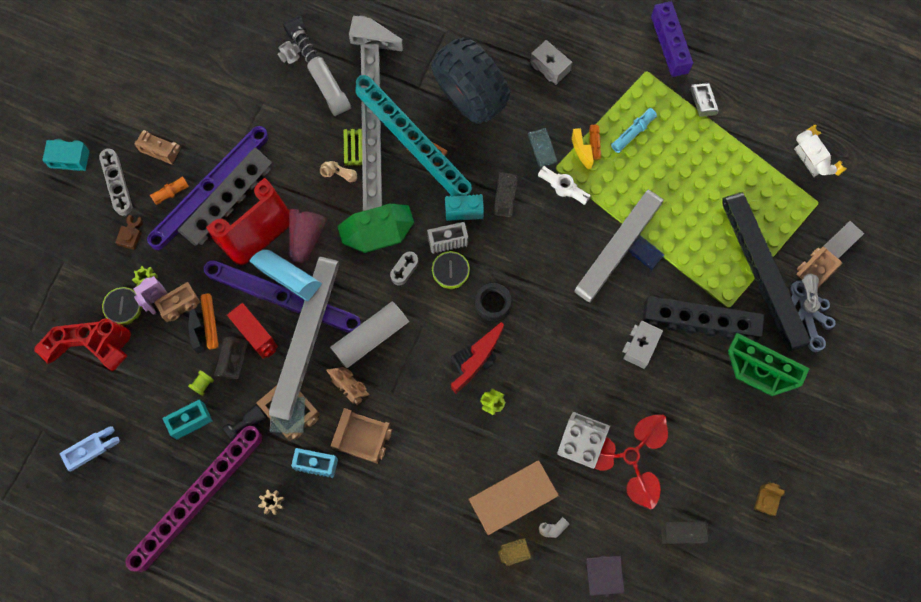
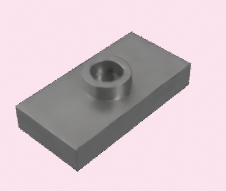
M710 84L692 85L691 92L699 117L717 115L718 108Z

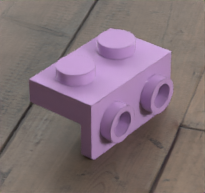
M154 276L144 279L140 285L133 288L137 294L134 296L137 303L146 312L149 310L153 315L157 312L152 303L168 294Z

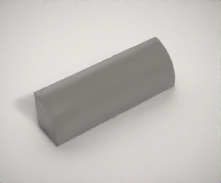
M390 302L330 348L342 365L348 368L406 325L409 320L394 302Z

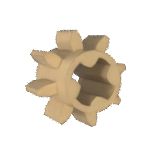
M266 490L267 495L264 497L259 496L262 499V504L258 506L266 508L264 510L266 515L269 511L277 515L276 510L279 508L283 509L281 501L284 498L277 497L279 494L277 490L273 494ZM269 499L276 502L274 506L267 503Z

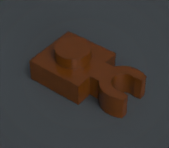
M129 215L127 217L128 225L127 227L121 226L115 243L119 246L135 250L141 235L140 230L137 229L142 226L143 220L138 217L137 222L132 223L134 218L132 215Z

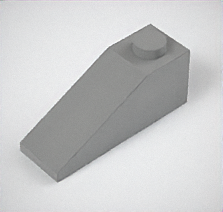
M353 16L349 31L351 44H379V48L403 51L401 38L371 18Z

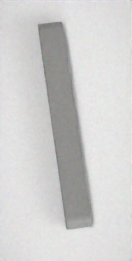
M319 257L313 278L320 281L322 285L308 302L304 301L271 402L270 416L290 420L337 275L339 261Z

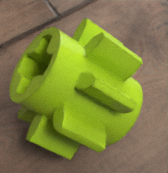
M141 266V269L134 271L135 278L132 281L138 283V286L144 280V277L152 278L154 276L158 278L156 273H153L154 270L151 267L145 269Z
M491 389L490 392H484L480 400L482 405H484L482 410L492 415L495 412H501L505 405L504 394L494 389Z

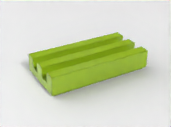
M344 129L345 165H362V129H358V131H355V129H351V131ZM356 135H358L359 160L355 161ZM348 136H351V161H348Z

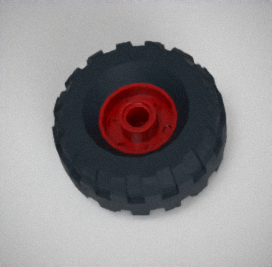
M469 38L455 39L436 53L435 59L431 64L433 75L447 98L470 121L478 124L484 121L488 122L506 107V103L510 99V89L508 88L507 81L492 58L476 42L469 40Z

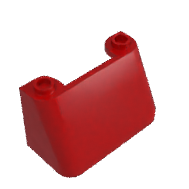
M266 178L261 180L254 189V193L260 201L237 221L230 225L224 219H216L206 227L215 243L237 265L248 263L256 253L268 246L290 227L293 222L292 214Z

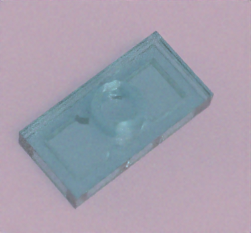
M546 128L529 132L528 137L538 166L543 167L557 163Z

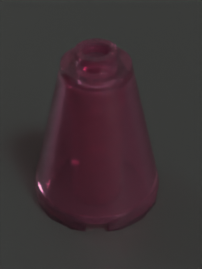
M290 209L289 256L293 257L292 261L304 263V260L309 259L327 222V218L307 211L300 214L299 210Z

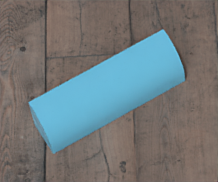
M270 250L259 251L249 260L258 270L307 302L322 285L320 281Z

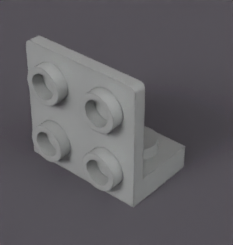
M573 412L569 418L557 454L590 468H595L610 426Z

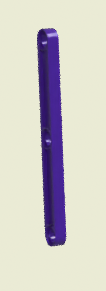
M254 127L149 234L147 241L153 249L160 250L164 248L179 233L177 230L255 147L259 150L267 142L268 134L264 127ZM258 132H263L264 137L262 139H256L255 134ZM212 183L214 188L211 191H205L204 187L206 184ZM157 236L162 237L161 243L158 245L152 244L153 238Z
M209 261L204 266L205 274L212 280L299 314L301 313L305 300L287 288L217 261ZM211 266L218 267V272L215 274H209L208 270ZM279 293H287V299L285 301L277 300ZM327 304L322 323L348 333L355 329L347 327L349 320L354 319L358 322L355 328L361 325L358 316Z

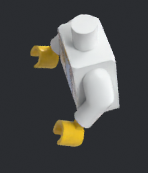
M816 125L800 133L797 136L799 145L795 147V151L813 177L818 174H836L839 176L847 169L841 165V161H838L835 165H830L831 155L818 138L821 132L817 131Z

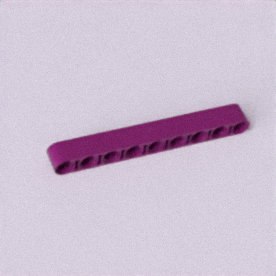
M248 426L236 436L128 555L126 566L129 570L143 572L150 567L262 441V434L258 429ZM251 432H256L255 439L253 441H248V434ZM242 447L241 455L234 456V450ZM227 462L228 469L221 472V464ZM209 478H213V486L207 488L206 481ZM199 493V501L197 503H193V495ZM181 509H185L186 514L184 518L179 519L178 512ZM166 525L171 526V532L168 535H165L163 532ZM155 540L156 548L150 551L149 544ZM140 556L142 563L136 568L134 562Z

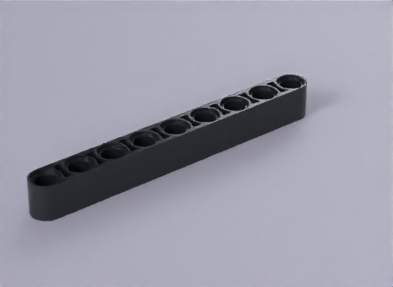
M739 192L722 198L723 208L786 349L791 352L808 346L810 344L809 336L743 192Z

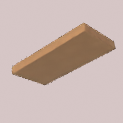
M538 460L469 498V502L487 535H490L559 495Z

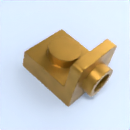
M774 483L760 486L754 509L775 516L780 498L785 494V491Z

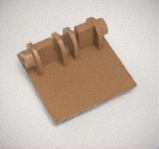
M340 367L327 370L331 375L332 382L340 388V391L345 390L343 394L347 395L346 397L352 403L358 405L363 400L361 397L369 395L366 387L352 377L353 374L349 369Z

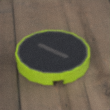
M449 251L442 253L433 262V278L443 288H459L469 277L470 268L468 261L458 252Z
M126 287L110 291L102 304L105 317L120 325H128L135 318H138L142 306L134 298L137 295L135 291Z

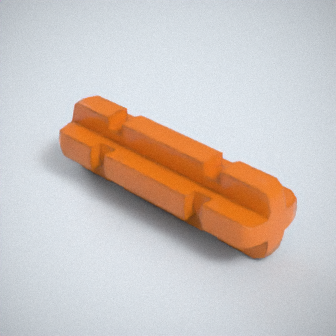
M590 125L589 128L593 160H599L601 157L599 125Z

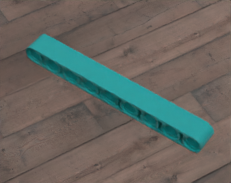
M359 76L356 80L355 89L357 96L452 197L454 195L456 197L458 195L468 196L472 189L470 182L369 76ZM385 111H390L392 113L386 114ZM397 124H403L404 127H399ZM409 137H415L416 140H411ZM425 149L429 153H423L421 150ZM438 162L441 166H435L433 163ZM446 176H452L454 179L449 180ZM458 189H464L466 193H461Z

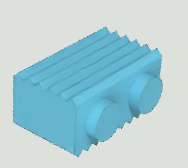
M296 448L291 466L296 471L299 470L304 473L333 478L338 459L334 455Z

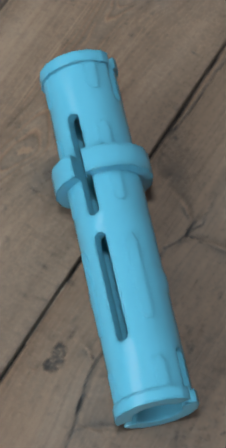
M649 108L641 117L636 118L634 123L611 144L613 150L620 153L641 131L647 129V125L657 117V113Z

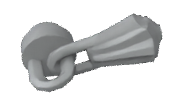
M809 273L802 280L807 294L803 308L808 313H815L820 308L817 292L819 278L817 275Z

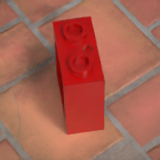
M243 303L227 314L232 323L262 359L268 358L276 352L275 349L278 346Z

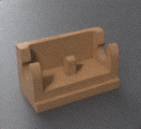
M145 130L142 131L138 140L134 143L140 152L169 164H173L181 149V146L177 143H171L153 136Z

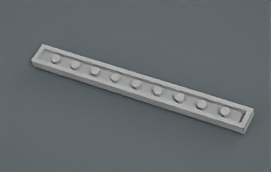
M379 44L361 45V75L369 76L380 87ZM362 101L363 211L382 206L381 120Z

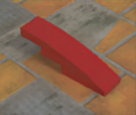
M502 322L471 347L473 356L461 365V370L464 374L451 383V389L455 394L472 380L491 355L503 332L504 324Z

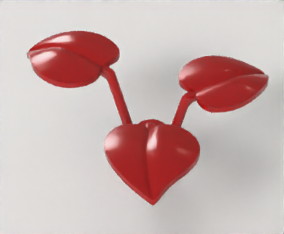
M652 415L642 419L634 430L635 437L642 442L636 448H627L624 453L614 454L616 450L615 444L606 437L595 466L597 470H609L614 465L613 458H623L627 464L633 465L637 477L630 479L627 484L628 496L633 502L649 509H653L659 500L660 483L658 478L651 472H646L641 476L637 465L640 458L638 450L644 444L651 449H657L666 443L668 429L665 415Z

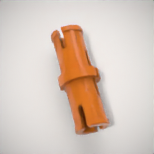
M182 176L169 185L165 184L162 189L150 196L154 203L158 205L170 197H175V194L189 186Z

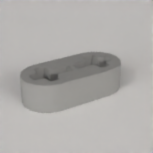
M414 252L404 253L392 269L390 276L395 285L405 284L417 268L418 257ZM412 257L414 263H409L408 266L405 267L407 264L406 259H411ZM404 270L402 273L403 278L396 279L395 274H400Z

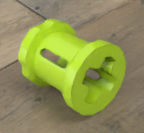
M200 370L198 377L188 387L203 396L204 390L210 382L213 383L214 379Z

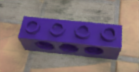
M671 1L657 4L654 6L651 18L671 77L689 74L693 61L673 3Z

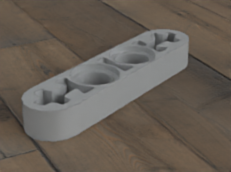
M104 149L100 153L99 158L113 208L119 215H128L132 211V203L119 157L114 150ZM109 155L112 156L110 157L112 165L107 161ZM113 170H117L118 175L114 178H110L109 173ZM115 187H123L121 193L114 194ZM119 199H122V201L124 202V209L120 208L121 202Z

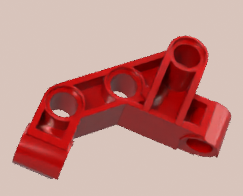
M106 318L93 323L56 326L46 334L34 350L49 364L65 353L69 347L85 346L104 366L114 371L127 358V355L121 348L129 341L131 333L128 328Z

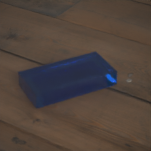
M641 235L638 236L628 250L651 270L664 257L662 252Z

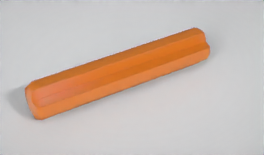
M202 294L201 305L207 347L209 349L218 348L212 296L210 294Z

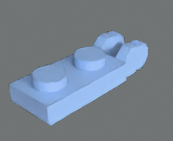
M107 427L98 433H94L61 452L60 456L68 471H73L107 451L106 449L120 442L118 437L111 438L105 443L101 440L114 432L113 427Z

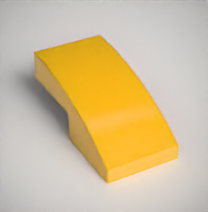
M581 128L573 129L571 138L574 149L583 165L587 169H592L594 160L591 144L583 145Z

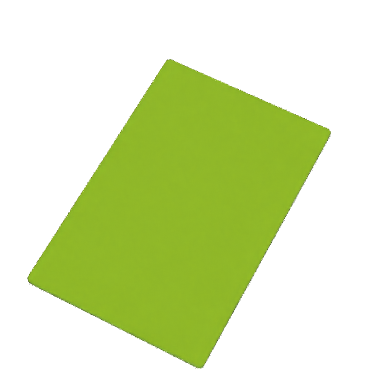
M645 72L596 124L600 128L601 157L599 160H594L592 169H587L583 165L574 148L556 166V171L559 174L570 175L573 178V182L578 185V188L590 194V199L621 224H623L648 189L663 198V203L638 237L726 308H730L755 278L723 208L722 198L743 192L773 257L818 205L816 199L707 116L699 117L698 110L649 72ZM649 108L657 113V117L647 125V129L641 131L620 153L613 150L611 144L634 123L636 118L641 117ZM589 132L582 138L583 145L590 144Z

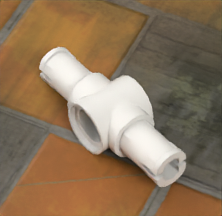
M545 166L542 167L538 174L539 177L551 183V186L555 188L559 196L573 197L583 205L591 197L590 194L577 187L578 185L573 182V178L570 175L556 174ZM565 183L569 187L564 188L560 184Z

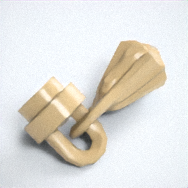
M335 161L324 162L320 167V173L324 177H331L336 173L349 183L357 180L356 171L343 168Z

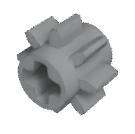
M287 41L279 47L281 52L278 53V56L283 62L287 61L291 64L299 59L298 53L301 50L295 42L291 44L290 41Z

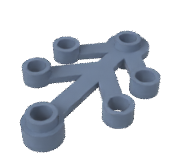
M796 281L790 288L792 301L796 305L799 300L801 308L798 314L801 320H805L810 338L809 349L813 352H820L825 348L826 341L817 334L813 318L821 322L824 329L830 330L833 328L835 320L819 312L826 311L830 307V302L827 299L818 297L820 303L819 311L815 313L806 312L803 308V303L807 299L806 289L802 281ZM797 288H800L802 290V293H799L797 291ZM821 303H824L826 305V308H823L821 306ZM826 321H830L831 326H828ZM813 342L818 344V348L813 346Z

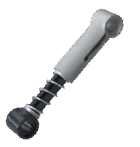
M300 16L284 22L283 26L288 37L294 39L299 49L302 50V55L306 57L305 60L308 62L307 68L324 95L332 114L337 116L351 109L346 95L339 88L323 58L316 55V50H313V45L309 43V38L306 37L307 31Z

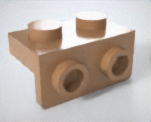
M824 246L821 249L818 247L811 254L812 258L807 263L803 262L797 268L799 272L796 275L802 280L809 273L817 275L819 278V288L843 263Z
M188 282L154 301L161 313L160 315L166 322L178 319L180 314L195 309L197 304L201 303Z

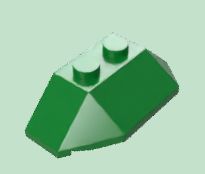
M387 204L355 213L337 227L342 244L367 253L401 243L413 226L414 220L409 205Z
M738 333L735 334L728 349L736 378L771 396L801 387L810 369Z

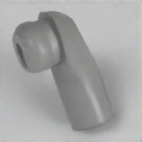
M562 517L555 525L545 522L540 524L539 531L544 537L556 538L570 524Z

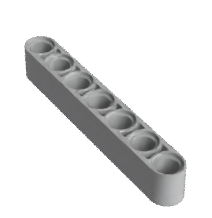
M649 189L645 192L574 290L576 294L589 303L593 300L664 201L663 198Z

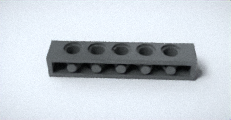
M256 147L253 148L177 231L194 246L198 243L202 245L209 237L206 235L208 230L206 228L205 230H199L196 226L197 221L203 220L207 227L216 219H221L223 216L228 217L234 210L232 206L236 202L239 204L246 197L244 194L248 188L252 190L258 184L257 178L260 175L264 177L270 171L268 166L272 162ZM248 166L255 168V175L248 174ZM236 179L243 182L242 189L235 187L234 182ZM223 193H228L231 196L229 203L222 200ZM211 206L218 209L219 213L217 216H212L209 213Z

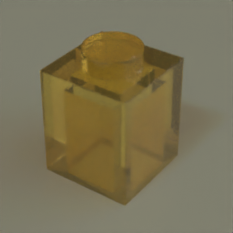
M525 538L501 545V551H498L500 561L505 563L506 567L531 559Z

